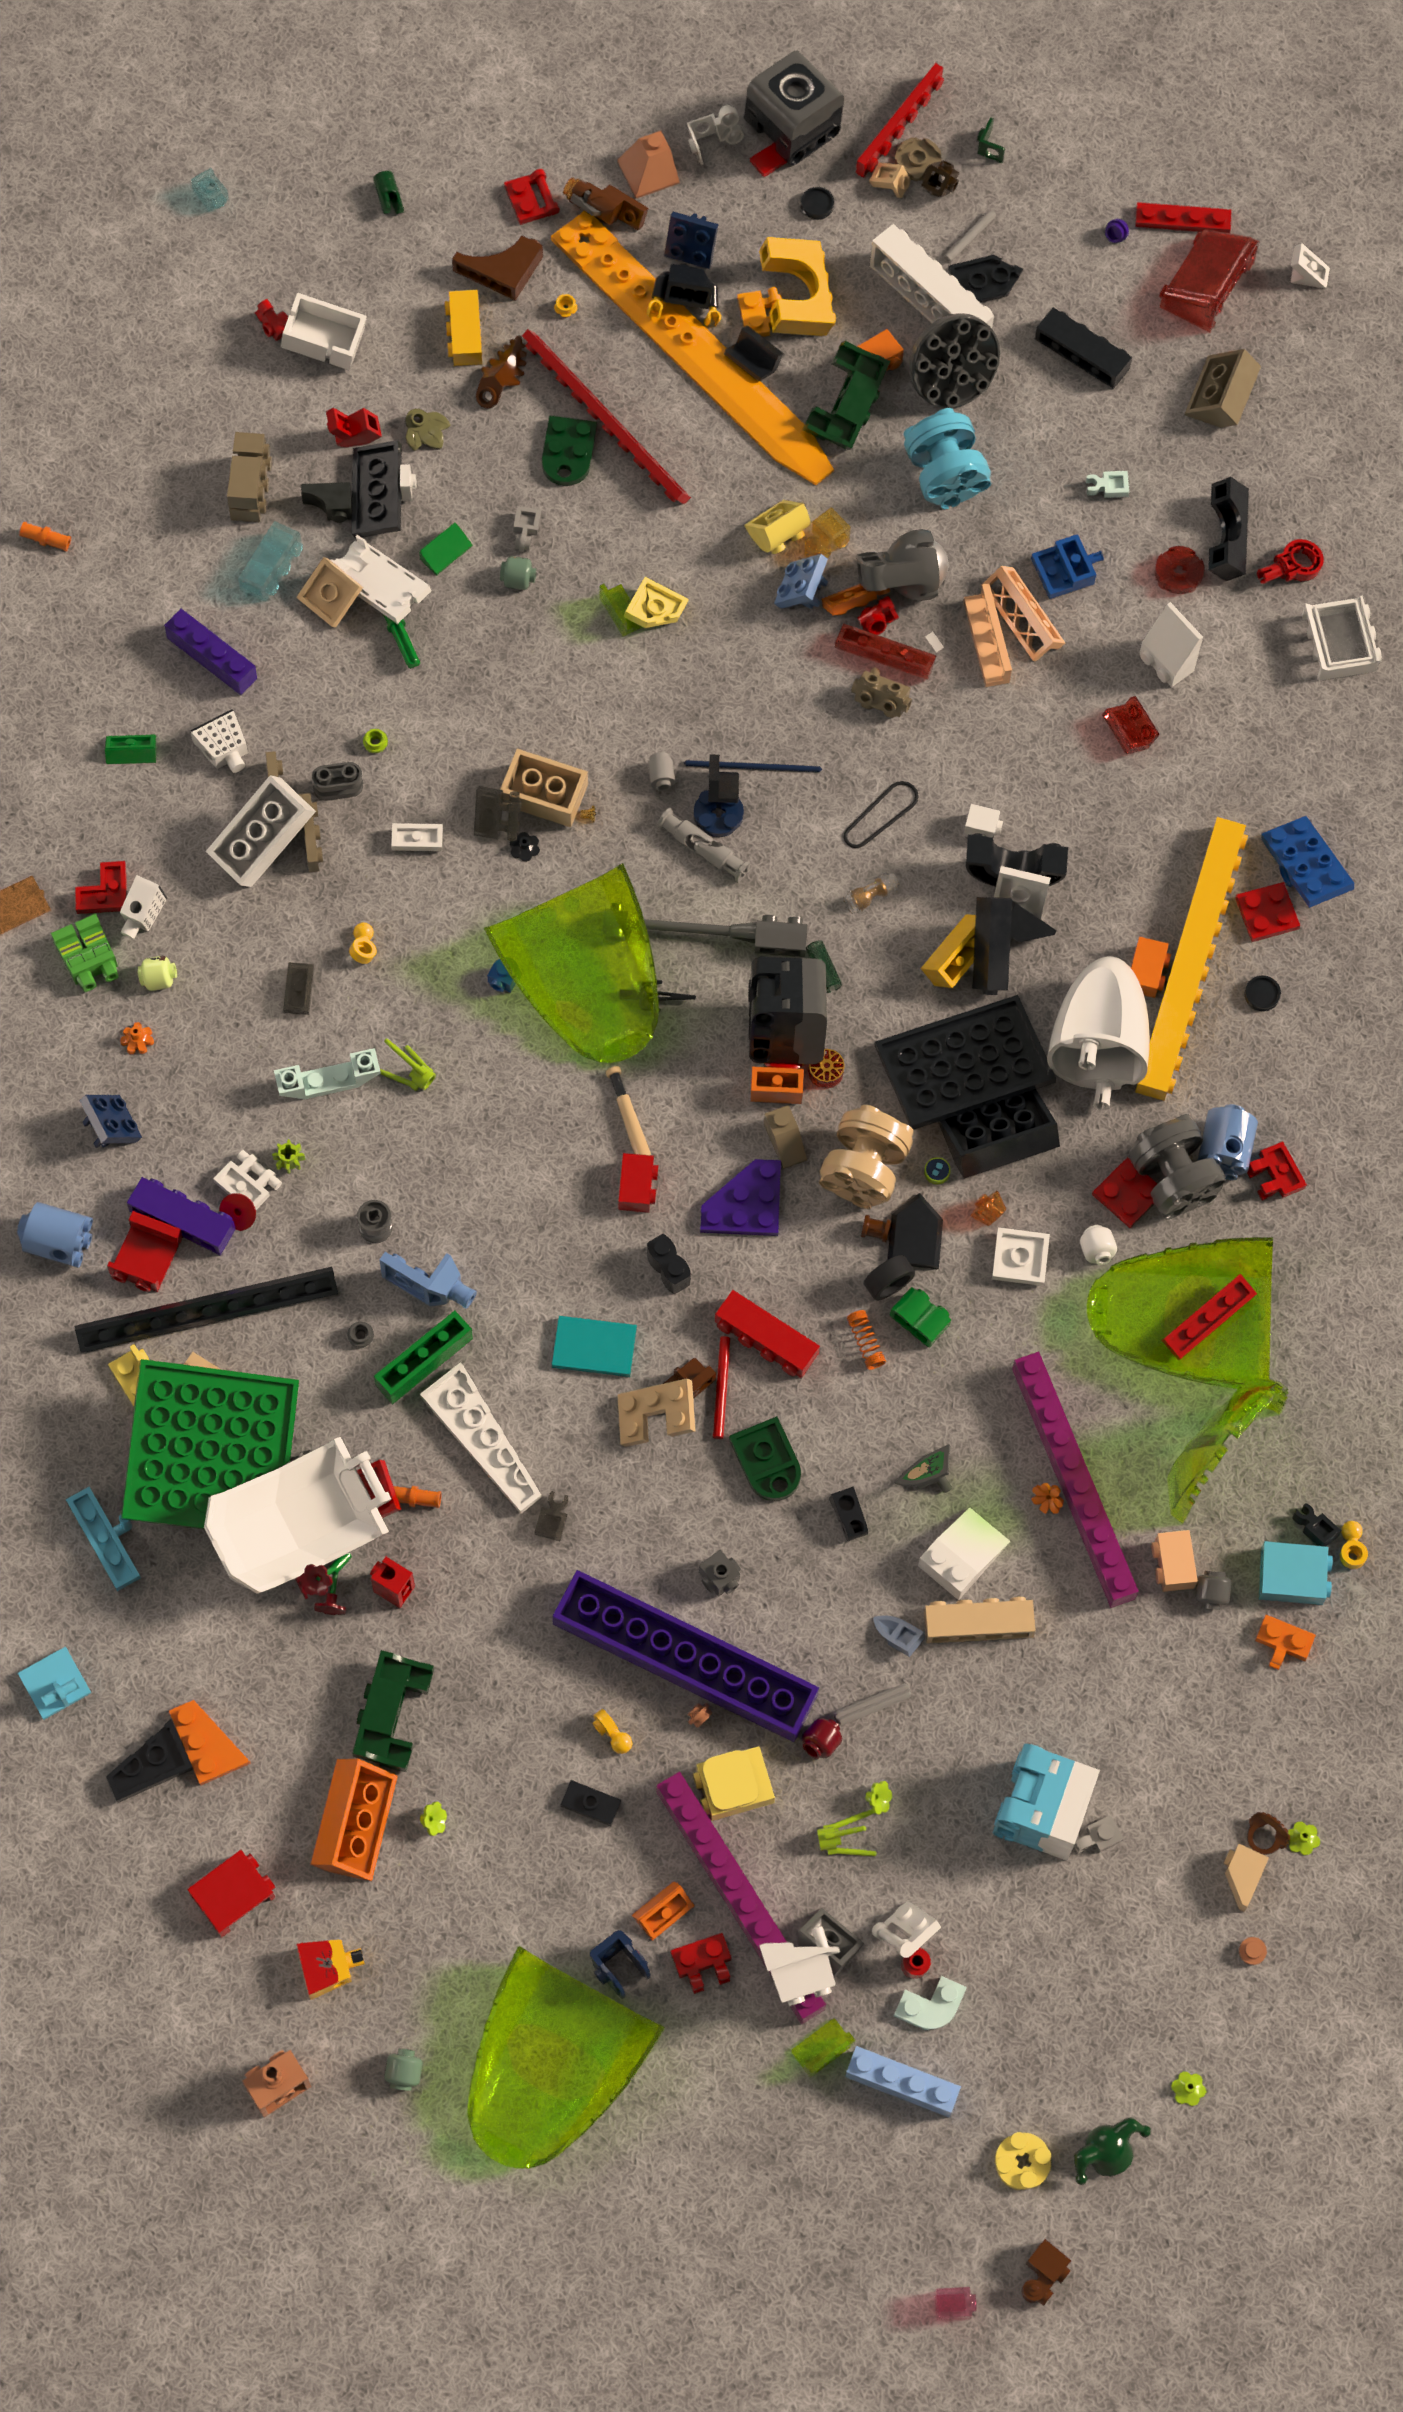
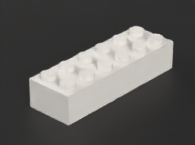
M892 224L872 240L870 267L931 323L947 315L966 313L979 317L992 328L994 320L992 311L987 306L979 303L974 294L969 290L966 291L953 275L945 272L941 264L936 260H932L920 245H916L910 240L904 230H899Z

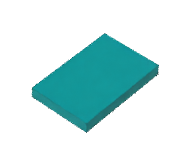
M559 1316L552 1368L630 1377L637 1325Z

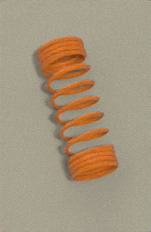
M858 1310L849 1314L846 1319L849 1326L853 1327L852 1332L856 1333L854 1338L858 1339L857 1345L861 1346L859 1351L864 1352L862 1357L866 1359L865 1365L867 1369L872 1370L881 1367L886 1363L882 1351L876 1352L869 1357H864L866 1352L874 1351L880 1345H875L865 1351L861 1350L863 1346L873 1344L877 1339H871L864 1344H859L860 1340L869 1338L875 1333H868L861 1338L856 1337L858 1333L866 1332L872 1326L864 1327L859 1331H853L855 1327L869 1322L866 1311Z

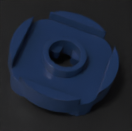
M709 790L701 792L695 802L693 813L694 821L700 829L712 837H726L739 828L744 816V808L740 799L738 803L708 802ZM716 808H721L726 813L717 818L716 814L712 813V811L716 810Z

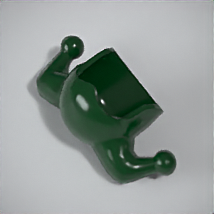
M1132 2117L1123 2119L1115 2125H1101L1094 2128L1088 2134L1085 2146L1074 2155V2164L1077 2172L1075 2180L1077 2184L1084 2185L1087 2182L1088 2178L1085 2171L1090 2164L1102 2176L1110 2177L1124 2172L1133 2161V2150L1129 2142L1130 2136L1138 2132L1142 2137L1146 2138L1150 2136L1151 2128L1147 2125L1143 2126Z

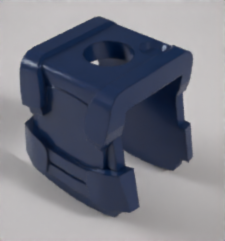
M618 1930L590 1951V1957L596 1969L594 1974L601 1984L608 1983L613 1991L621 1999H624L626 1994L623 1987L604 1965L608 1960L623 1950L643 1977L648 1980L651 1974L647 1965L648 1962L638 1950H634L632 1947V1940L624 1932Z

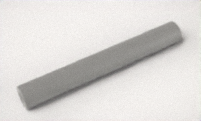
M989 210L943 256L944 259L950 263L996 217V213L993 210Z

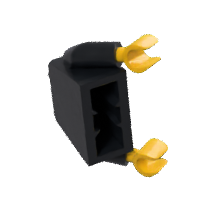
M671 264L669 271H664L656 278L652 293L653 300L649 303L647 309L648 316L651 309L658 311L657 318L661 316L663 305L660 301L663 300L665 303L709 309L708 314L704 318V325L707 327L711 319L714 320L715 327L721 320V314L716 310L719 307L718 287L708 278L703 269L689 267L687 264Z

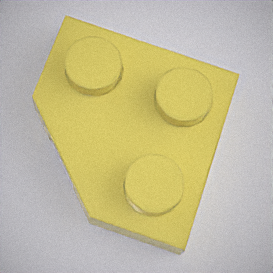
M645 577L623 617L644 628L675 623L681 616L689 599Z

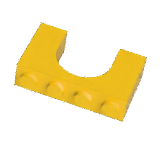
M767 237L759 249L762 271L793 274L806 284L810 292V299L776 300L769 312L773 333L827 336L835 325L836 315L832 311V293L829 292L828 288L829 275L825 271V253L822 251L821 242Z

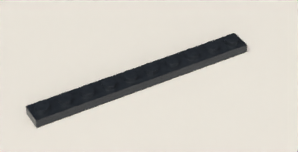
M328 1267L84 1323L74 1327L80 1352L85 1353L338 1294L333 1268Z

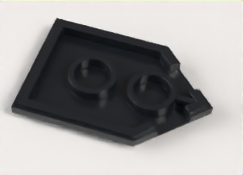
M990 255L949 265L948 271L966 291H971L976 300L982 303L1008 296L1022 274L1023 268L1017 265L1012 266L1002 261V258L996 255Z
M920 1193L891 1215L887 1260L903 1255L912 1267L939 1269L943 1219Z

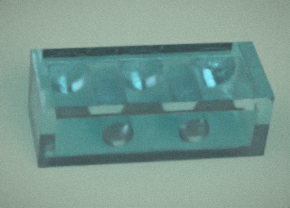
M274 521L238 578L240 590L265 602L270 595L274 596L279 587V580L290 571L292 559L294 556L298 557L302 551L303 544L300 532Z

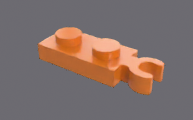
M861 584L822 598V606L833 616L843 615L852 608L866 606L870 601L877 599L876 595L889 593L890 588L881 591H868Z

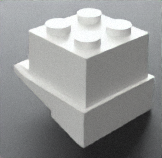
M822 1926L812 1929L817 1947H794L793 1943H763L759 1945L767 1971H770L782 2003L787 2001L788 2005L792 2006L804 2002V1995L814 1993L815 1997L831 1993L830 1987L836 1985L828 1956L839 1953L840 1950L839 1947L828 1946Z

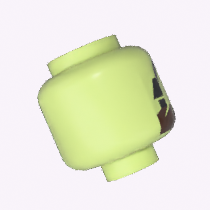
M166 956L144 959L141 966H138V977L141 986H145L149 991L170 988L173 984V978H177L175 963H170Z

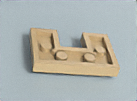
M682 1379L618 1394L620 1444L624 1447L649 1442L647 1417L666 1413L667 1435L674 1437L695 1432L692 1381Z

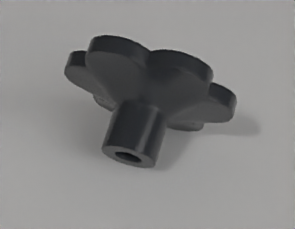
M521 832L517 837L512 838L509 842L512 848V857L520 858L522 861L527 862L531 860L532 856H537L540 852L538 838L536 836H529L526 832Z

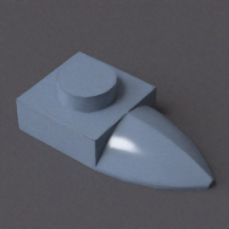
M875 1616L873 1618L876 1629L887 1640L888 1645L908 1657L913 1654L926 1638L922 1630L900 1618L893 1616Z

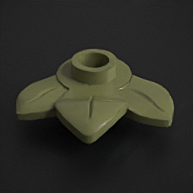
M412 409L405 418L408 428L405 435L406 442L414 451L419 449L422 444L431 448L441 449L443 446L442 431L450 427V422L438 412L426 413L422 409ZM414 417L421 418L422 422H415Z

